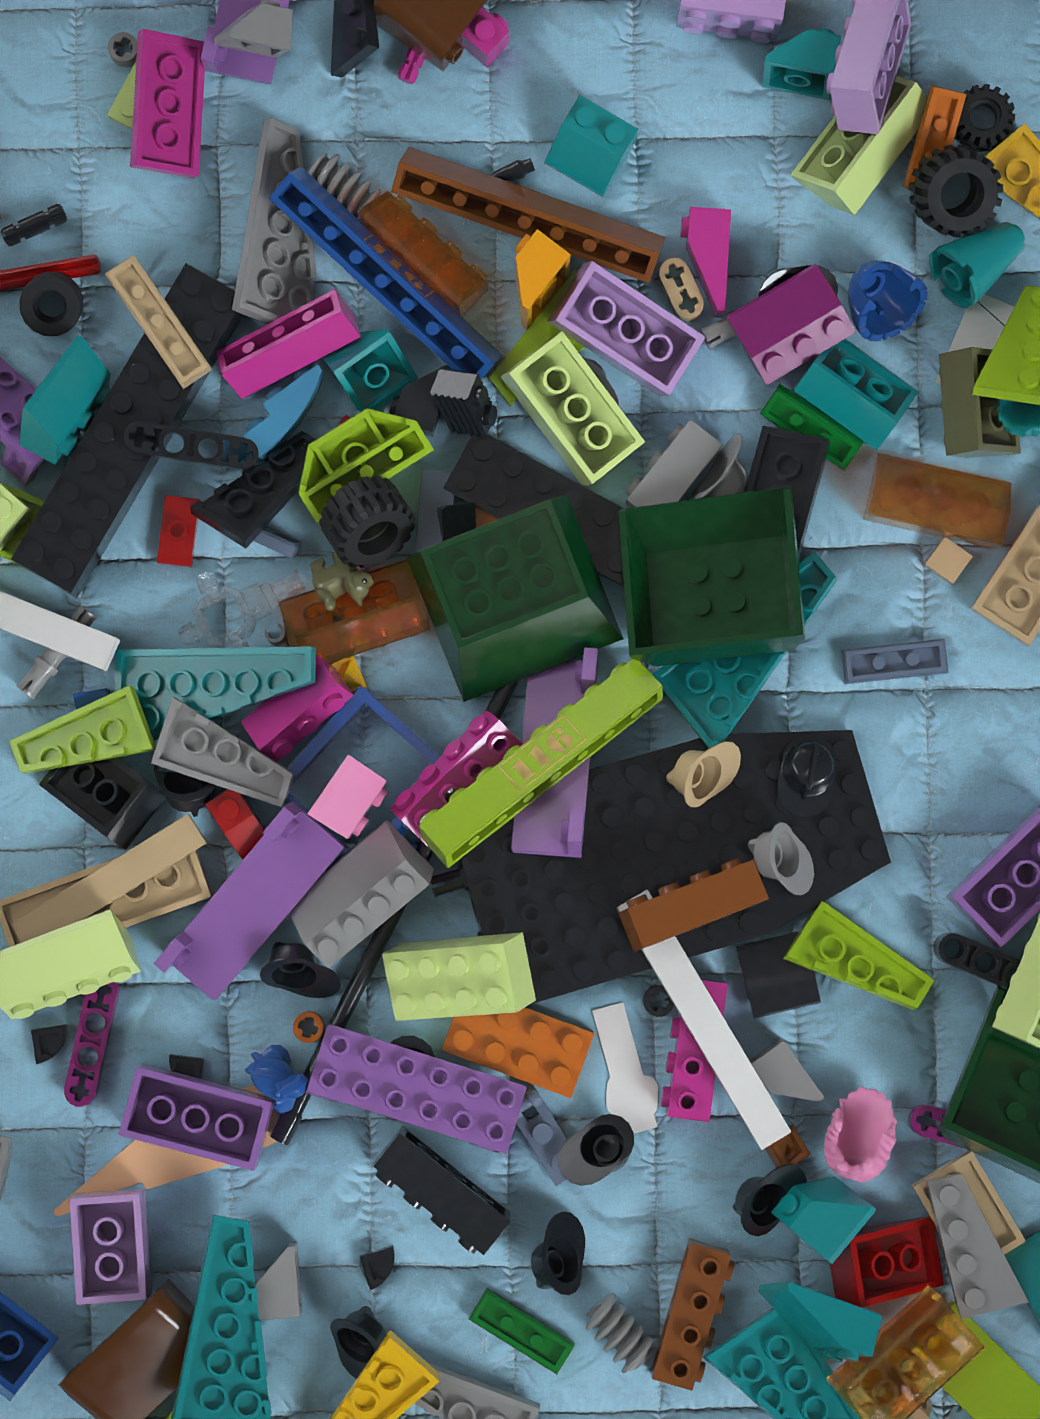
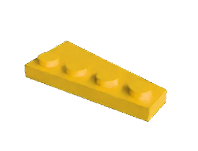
M1024 123L985 157L995 164L993 168L998 170L1002 177L997 180V182L1003 184L1002 193L1040 219V141Z
M390 1330L330 1419H397L440 1382V1373Z

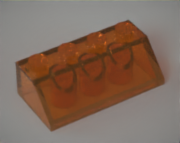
M386 191L363 206L358 211L360 222L460 316L464 317L488 291V283L485 281L488 278L486 273L475 263L469 266L460 257L463 253L450 240L444 243L435 234L438 230L425 217L419 220L410 212L413 207L403 196L397 195L394 197L389 191Z
M878 453L863 520L942 538L947 537L951 540L996 550L1003 546L1011 512L1012 483Z
M405 559L366 572L372 576L373 584L368 595L363 599L362 606L357 605L346 592L343 596L336 599L334 610L327 611L324 604L319 600L315 589L278 601L290 647H315L316 656L318 655L328 663H332L431 630L408 560ZM333 616L341 618L342 621L335 623Z
M928 1285L879 1330L873 1357H859L858 1362L846 1360L826 1380L860 1419H908L980 1353L985 1346L945 1299Z

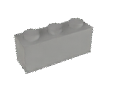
M691 419L685 427L679 423L667 438L671 444L666 451L662 453L660 450H657L646 466L650 469L643 480L637 476L627 488L625 493L629 497L625 504L632 508L680 501L720 451L723 444Z

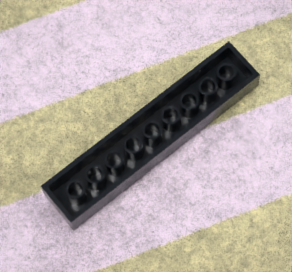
M185 263L166 295L165 301L210 367L213 368L218 359L216 351L226 346L244 314L232 310L235 290ZM144 333L11 560L43 580L78 598L160 458L130 452L123 443L125 429L129 424L137 421L178 427L210 372L183 389ZM137 428L134 434L129 433V439L134 440V446L141 447L145 441L152 442L151 450L159 451L157 441L161 431L154 430L155 436L149 437L143 435V429ZM170 433L164 438L165 448L174 433Z

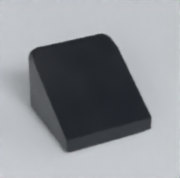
M474 502L445 505L437 508L442 542L476 529Z

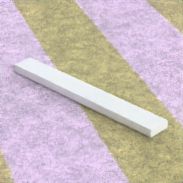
M645 890L631 899L646 894L648 900H650L652 896L648 890ZM625 902L616 908L621 912L627 909L628 905ZM672 937L642 949V952L759 1149L763 1150L791 1133L790 1128L677 938Z

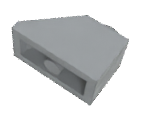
M261 1L259 5L244 12L214 38V45L276 58L291 50L293 10L280 7V3L276 1Z
M780 1038L749 1060L763 1085L771 1094L818 1102L825 1098L783 1039Z
M297 1241L290 1242L255 1285L258 1293L259 1320L300 1317L303 1311Z

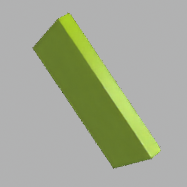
M954 1301L905 1350L973 1419H1038L1040 1417V1386L970 1317L961 1319Z

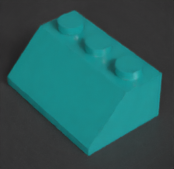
M79 335L75 337L23 407L19 445L54 465L63 454L68 456L77 441V434L80 430L85 432L94 418L93 412L98 406L101 407L111 390L109 388L111 373L83 337Z
M846 339L820 353L793 390L803 400L816 406L831 419L863 440L864 444L870 445L875 450H878L919 393L915 388Z

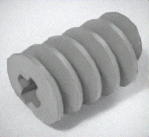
M327 153L322 154L311 166L308 173L362 222L377 204L381 190L377 189L371 194L368 193L371 181L367 180L359 185L358 180L361 175L359 171L351 176L347 175L350 163H346L339 168L337 166L340 159L339 154H335L330 159L327 158Z
M611 1293L599 1301L587 1313L586 1316H589L590 1320L585 1328L587 1331L595 1327L599 1328L594 1339L596 1342L604 1338L608 1339L603 1350L605 1352L612 1349L617 1350L612 1360L614 1363L625 1359L626 1363L621 1370L624 1374L640 1367L656 1352L658 1347L650 1348L653 1342L650 1336L640 1338L644 1331L641 1325L631 1327L635 1320L633 1315L628 1314L622 1317L626 1308L623 1304L613 1306L617 1297L614 1293Z

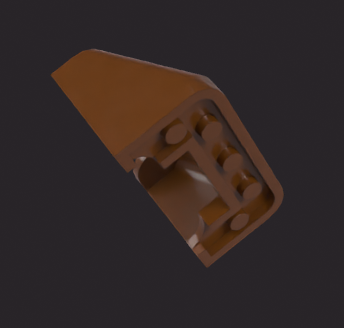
M374 0V11L379 28L444 71L449 63L455 64L461 57L464 47L461 45L462 34L488 0Z
M168 1279L92 1353L85 1357L81 1363L79 1362L58 1385L71 1399L95 1419L146 1418L178 1387L194 1305Z

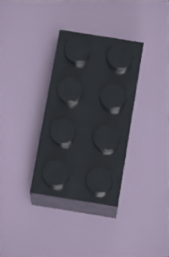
M403 1126L374 1163L373 1167L378 1171L375 1175L380 1181L390 1188L394 1184L404 1191L403 1198L410 1205L418 1210L422 1206L432 1214L431 1221L445 1232L450 1228L460 1237L458 1242L472 1254L478 1250L481 1254L485 1255L510 1223V1211Z

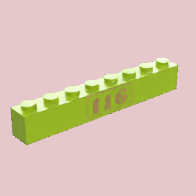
M632 659L627 664L625 662L620 663L612 670L610 677L601 684L595 683L590 686L584 693L583 698L574 705L570 703L563 707L557 714V718L547 726L543 724L536 728L527 742L521 746L516 745L509 749L500 763L494 767L489 766L482 770L473 784L466 789L463 787L455 791L446 805L439 810L433 809L428 812L419 825L421 839L447 868L451 867L663 700V685L640 661Z

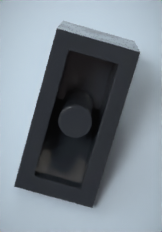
M448 365L439 368L452 370ZM439 369L404 386L400 396L394 395L389 414L416 420L423 433L431 437L434 436L441 414L430 393Z

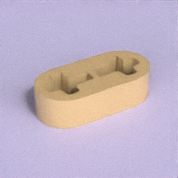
M669 258L660 267L658 276L660 284L675 316L681 321H694L702 313L704 306L703 297L687 263L680 258ZM673 266L676 271L682 270L683 273L679 277L681 287H677L673 278L667 279L665 277L668 275L669 267ZM685 292L689 301L695 300L697 302L694 305L693 313H689L687 309L681 310L679 308L683 303L680 293Z

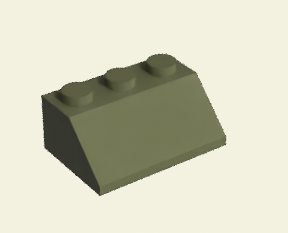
M969 347L939 354V376L941 378L942 391L941 408L944 421L946 456L969 458L1021 454L1020 436L1017 434L1011 435L1010 432H1006L1003 429V422L998 421L999 413H997V407L1000 405L999 399L972 395L974 385L993 349Z

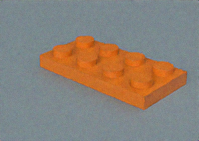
M525 1007L515 1013L453 1017L441 1051L571 1098L595 1033Z

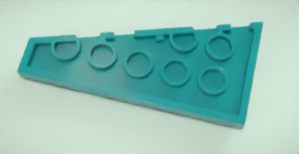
M813 552L799 563L804 627L837 581L834 573L816 552ZM787 651L665 665L652 675L663 685L664 694L709 749L726 740Z
M310 646L116 650L115 692L129 685L135 688L155 741L160 737L172 697H176L208 719L213 720L315 683L316 648Z
M212 1215L172 1419H271L272 1413L266 1380L267 1370L263 1336L257 1303L258 1293L255 1286L253 1269L254 1259L250 1225L247 1220Z
M774 1308L703 1356L708 1363L773 1419H861L827 1361L822 1357L821 1351L811 1348Z

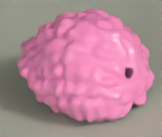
M861 1086L856 1092L851 1091L848 1093L847 1098L839 1099L840 1108L835 1109V1112L832 1113L831 1125L827 1128L824 1140V1159H826L827 1166L833 1170V1173L842 1176L843 1179L848 1178L860 1183L874 1179L875 1176H878L886 1168V1161L890 1159L891 1149H893L896 1142L895 1128L897 1120L893 1116L894 1111L891 1108L892 1101L886 1100V1094L878 1092L877 1089H866Z

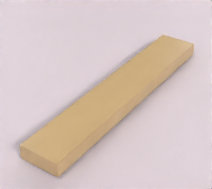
M187 814L12 922L11 926L20 941L25 942L84 920L206 845L207 841L191 815Z

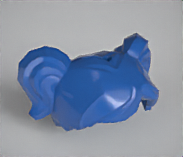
M271 1045L261 1054L257 1052L252 1053L251 1056L255 1062L251 1063L245 1071L251 1075L254 1086L258 1091L275 1100L273 1107L276 1111L280 1113L290 1111L295 1104L296 1098L305 1093V1089L308 1087V1078L302 1073L295 1074L293 1072L289 1053L281 1045Z

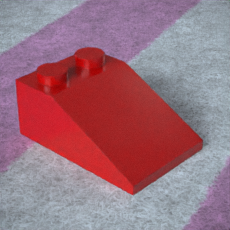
M930 1216L862 1227L833 1264L829 1262L835 1298L861 1308L944 1286L935 1226Z

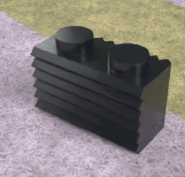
M439 369L430 393L451 433L457 432V434L463 433V435L469 434L470 436L475 434L476 437L480 435L482 438L486 437L490 427L496 422L497 408L492 405V401L488 397V390L483 385L481 378H479V374Z

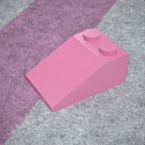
M347 755L307 814L346 839H349L352 834L358 837L369 822L365 815L373 805L378 808L389 793V790L384 788L388 781L350 755Z

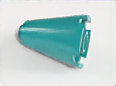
M1003 222L976 232L973 235L938 246L930 253L928 264L934 281L940 278L945 286L940 291L954 305L961 308L975 305L1023 251L1025 246L1024 233L1019 226Z

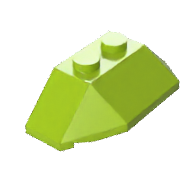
M366 408L308 444L298 494L316 523H319V519L322 518L321 511L327 506L326 502L330 497L336 495V491L341 487L344 488L349 482L353 480L359 481L362 477L369 476L370 479L374 476L389 479L431 453L434 449L416 420Z

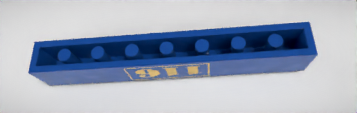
M300 167L289 172L269 196V199L452 370L477 373L479 378L482 379L503 356L304 168Z

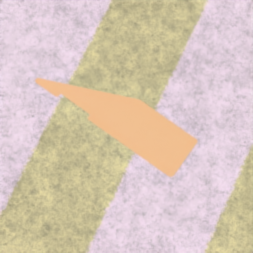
M254 1085L242 1088V1090L264 1095ZM274 1107L263 1148L278 1142L270 1137L279 1119ZM134 1140L55 1208L54 1214L55 1216L70 1213L69 1199L76 1193L116 1191L143 1183L145 1189H150L228 1164Z

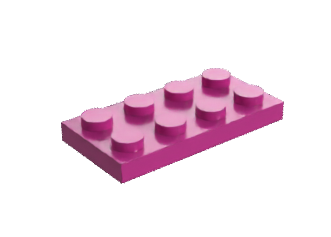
M142 29L138 32L130 167L187 178L199 176L205 76L201 54L204 41Z

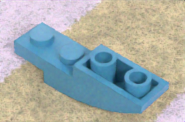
M318 364L313 368L307 365L300 369L293 376L295 381L287 387L283 388L280 385L270 391L265 397L267 401L262 404L270 416L266 419L261 416L246 427L248 432L241 437L250 439L256 444L259 453L258 458L261 462L268 458V453L290 438L312 407L324 377L323 371ZM225 441L224 452L220 460L227 462V455L229 454L238 456L240 462L249 456L251 452L246 450V445L241 444L238 450L228 449L230 442Z

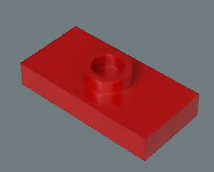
M165 495L157 555L158 564L192 568L198 518L191 514L190 506L200 499Z

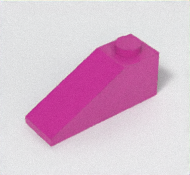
M690 207L688 217H682L680 238H687L686 250L716 318H722L725 312L731 209Z

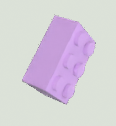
M680 0L676 27L683 28V31L690 34H701L703 31L716 32L717 36L733 39L738 35L750 37V40L753 42L769 43L771 40H777L783 22L786 0Z
M145 1188L76 1193L69 1199L76 1305L147 1300L152 1294Z

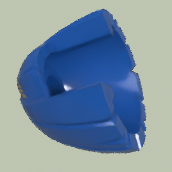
M872 260L863 263L858 271L853 274L848 288L849 311L859 334L864 339L867 338L869 341L876 342L881 341V339L886 340L887 337L892 338L900 334V329L905 331L916 320V315L921 314L926 304L924 300H927L928 292L923 281L910 271L891 262Z

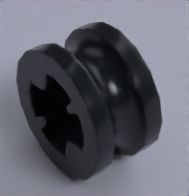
M662 985L649 987L644 993L643 1005L650 1015L663 1017L672 1010L674 1004ZM661 991L667 995L664 998L665 1001H668L665 1008L659 1006L656 1010H653L650 1007L653 1004L652 1001H649L650 995L652 993L659 995Z

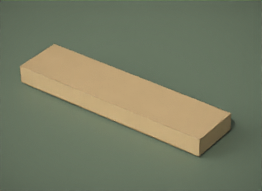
M134 254L105 273L183 389L212 370Z

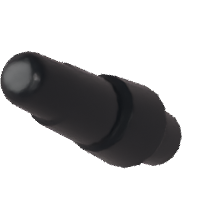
M531 158L523 161L516 160L490 175L506 181L510 179L513 181L524 178L528 173L535 171Z

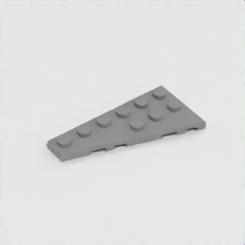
M273 118L263 122L232 310L266 324L316 299L313 279L317 276L313 239L269 199V196L289 172L300 167L304 168L299 130Z

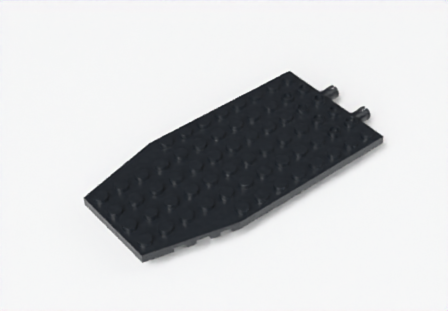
M852 730L729 734L725 740L733 742L739 748L741 760L737 775L724 790L708 799L699 807H690L686 804L684 796L675 789L674 785L667 781V774L675 768L678 759L683 753L689 750H708L704 742L697 738L589 769L582 858L512 852L513 817L459 860V869L432 876L430 884L446 883L443 886L432 889L435 898L463 888L465 891H468L479 932H477L478 936L523 932L536 1001L533 1003H537L652 969L642 950L633 951L616 907L645 890H648L652 898L660 896L658 889L678 882L680 888L691 884L689 877L709 870L711 876L722 872L720 865L740 858L742 864L751 860L754 861V855L748 847L749 841L758 838L764 832L772 831L779 822L786 823L791 828L792 832L805 845L811 855L814 878L809 891L803 895H794L779 880L764 877L759 873L769 899L675 936L688 958L771 934L815 908L821 901L825 902L891 863ZM801 735H815L823 738L832 746L836 754L837 767L831 798L828 805L820 813L811 817H798L789 813L781 805L778 798L777 784L783 753L786 746L793 739Z

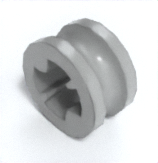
M120 32L111 37L108 42V51L112 60L117 65L123 67L132 66L135 63L137 40L133 35ZM125 42H128L132 52H125L123 57H120L116 49L117 46L123 47Z

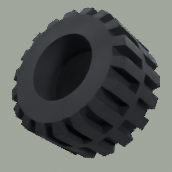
M944 145L943 151L938 148L930 151L932 157L929 159L924 156L919 161L923 166L920 170L914 168L911 175L916 177L915 182H909L908 190L914 193L913 196L909 197L910 204L916 207L914 212L917 217L921 218L922 222L939 233L949 234L952 237H961V233L966 236L975 234V227L983 230L987 227L984 221L987 218L993 220L997 215L993 212L994 207H1001L1002 199L997 197L998 193L1003 192V184L997 182L1002 177L999 171L993 168L995 164L984 157V155L961 145H958V147ZM966 172L970 180V190L967 198L955 208L944 209L941 202V192L944 184L953 175Z
M369 476L362 477L359 481L353 480L349 482L346 487H341L336 491V495L328 499L326 502L327 506L321 511L322 518L319 519V524L322 532L341 562L353 568L357 566L367 568L369 565L375 566L385 559H390L393 557V554L399 552L404 547V543L410 540L412 536L410 533L415 529V516L391 480L387 478L382 479L381 476H374L371 479Z

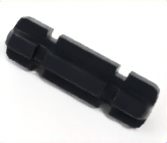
M55 204L48 207V211L45 213L39 211L17 221L18 225L16 226L12 223L3 227L1 234L5 243L11 247L20 243L22 238L27 240L50 230V226L53 224L56 227L65 223L67 216L63 207L60 204Z

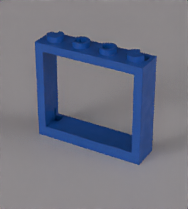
M360 686L353 694L354 696L335 713L286 769L295 774L292 782L293 785L366 704L431 764H434L440 757L365 688ZM288 794L286 805L294 801L306 813L309 812L293 795ZM397 816L390 822L402 836L408 831L403 827L405 824ZM317 821L334 837H336L341 843L344 844V849L340 852L342 856H344L351 850V848L348 847L327 826Z

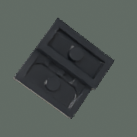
M800 931L736 946L737 956L745 981V989L754 1019L821 1003L814 971L783 959Z

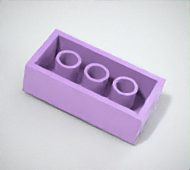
M852 0L853 13L851 17H847L845 20V39L843 45H838L836 49V68L834 73H829L826 86L827 94H831L832 97L831 114L836 116L838 130L879 134L911 27L908 0Z
M593 261L582 264L547 321L658 396H670L705 339V336Z

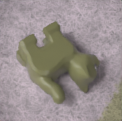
M336 552L332 553L335 564L328 568H324L326 564L324 558L311 562L312 583L319 600L324 604L327 611L334 610L336 599L343 596L346 592L357 605L362 606V601L368 595L373 584V578L369 573L358 571L356 567L353 568L349 567L348 564H344Z

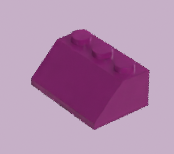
M816 263L726 316L755 371L766 385L856 333L844 307Z

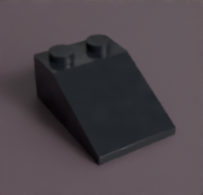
M118 757L50 769L39 784L101 834L125 850L165 799V796L158 787Z

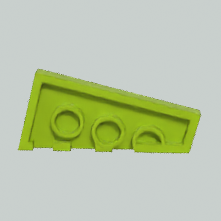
M1025 285L974 385L972 395L1040 405V287Z
M823 901L815 907L783 959L911 1010L919 1007L935 981Z

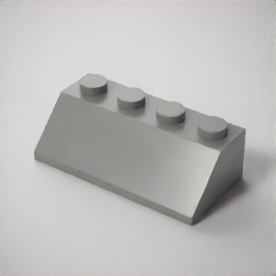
M385 820L326 870L289 914L304 945L329 969L430 884L434 868L388 820Z

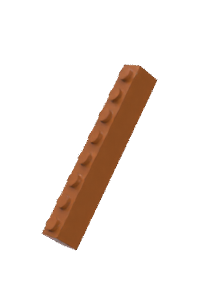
M408 147L399 161L391 190L392 193L523 238L526 234L532 236L538 229L573 257L588 262L593 261L599 266L647 283L651 280L666 238L412 147Z

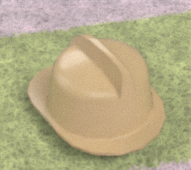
M723 741L706 751H686L678 759L675 768L667 774V781L674 785L675 789L684 796L686 804L690 807H699L708 799L724 790L733 781L740 766L741 754L739 748L733 742Z

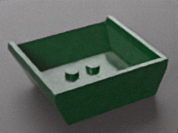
M792 486L619 510L628 647L631 659L654 666H665L794 650L805 639Z
M567 495L541 502L420 550L407 558L463 702L580 657L584 654V648L600 649L623 640L620 628Z
M997 985L939 1128L944 1139L1040 1184V1049L992 1027L996 1019V1012L1003 1003L1008 991Z

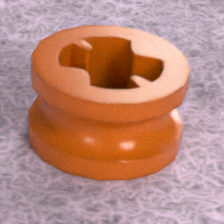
M313 1011L301 1013L293 1023L294 1035L303 1043L317 1041L325 1029L323 1018ZM306 1017L313 1018L314 1025L318 1027L317 1034L315 1035L312 1032L311 1037L303 1035L304 1029L299 1027L301 1020L307 1021Z

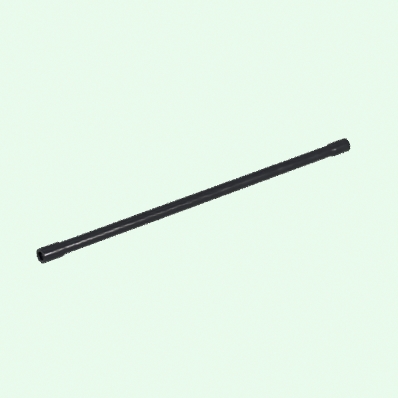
M519 681L496 689L486 710L500 720ZM420 840L416 850L429 862L433 851ZM407 904L375 929L328 1025L346 1028ZM325 1031L303 1073L308 1079L311 1078ZM304 1093L302 1096L297 1097L293 1108L288 1112L281 1113L270 1135L271 1138L282 1144L289 1145L302 1119L303 1111L311 1097L310 1094Z

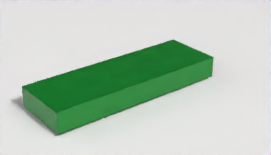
M781 384L778 385L760 412L762 416L783 430L829 439L830 447L826 459L843 471H845L864 443L863 440Z
M486 1288L468 1317V1320L556 1375L575 1346V1342Z

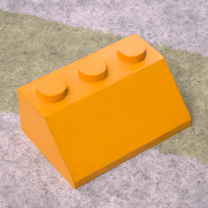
M538 229L532 236L526 234L515 248V252H517L515 256L516 284L522 327L526 330L568 279L571 254Z

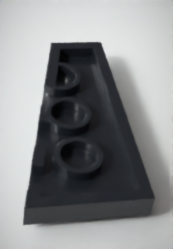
M304 431L299 432L268 453L267 459L256 466L253 465L243 470L242 476L228 485L224 483L215 489L214 495L203 502L199 500L191 505V514L246 549L299 490L308 444L316 439Z

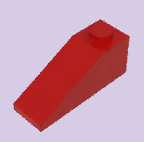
M228 789L205 805L243 860L263 837L264 834L262 832L266 828L245 795Z

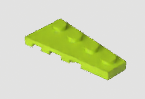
M576 268L489 377V381L510 407L518 399L502 380L501 376L561 332L547 321L578 272ZM566 335L579 353L586 349V347Z
M130 685L9 741L21 773L25 774L155 751L156 749L136 690Z

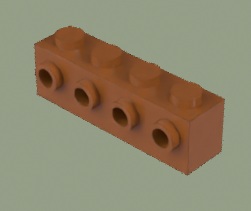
M740 858L720 865L722 869L720 873L711 876L709 870L689 877L691 881L689 885L680 888L678 882L658 889L660 894L658 897L648 900L646 894L627 901L628 908L619 912V916L633 951L637 952L768 900L769 897L754 861L751 860L742 864Z
M688 1239L658 1343V1349L656 1350L651 1367L652 1379L691 1391L695 1382H701L706 1362L701 1361L705 1348H711L715 1336V1328H712L711 1324L714 1314H721L725 1301V1295L721 1294L724 1280L730 1281L735 1266V1261L730 1260L731 1253L729 1250L694 1239Z

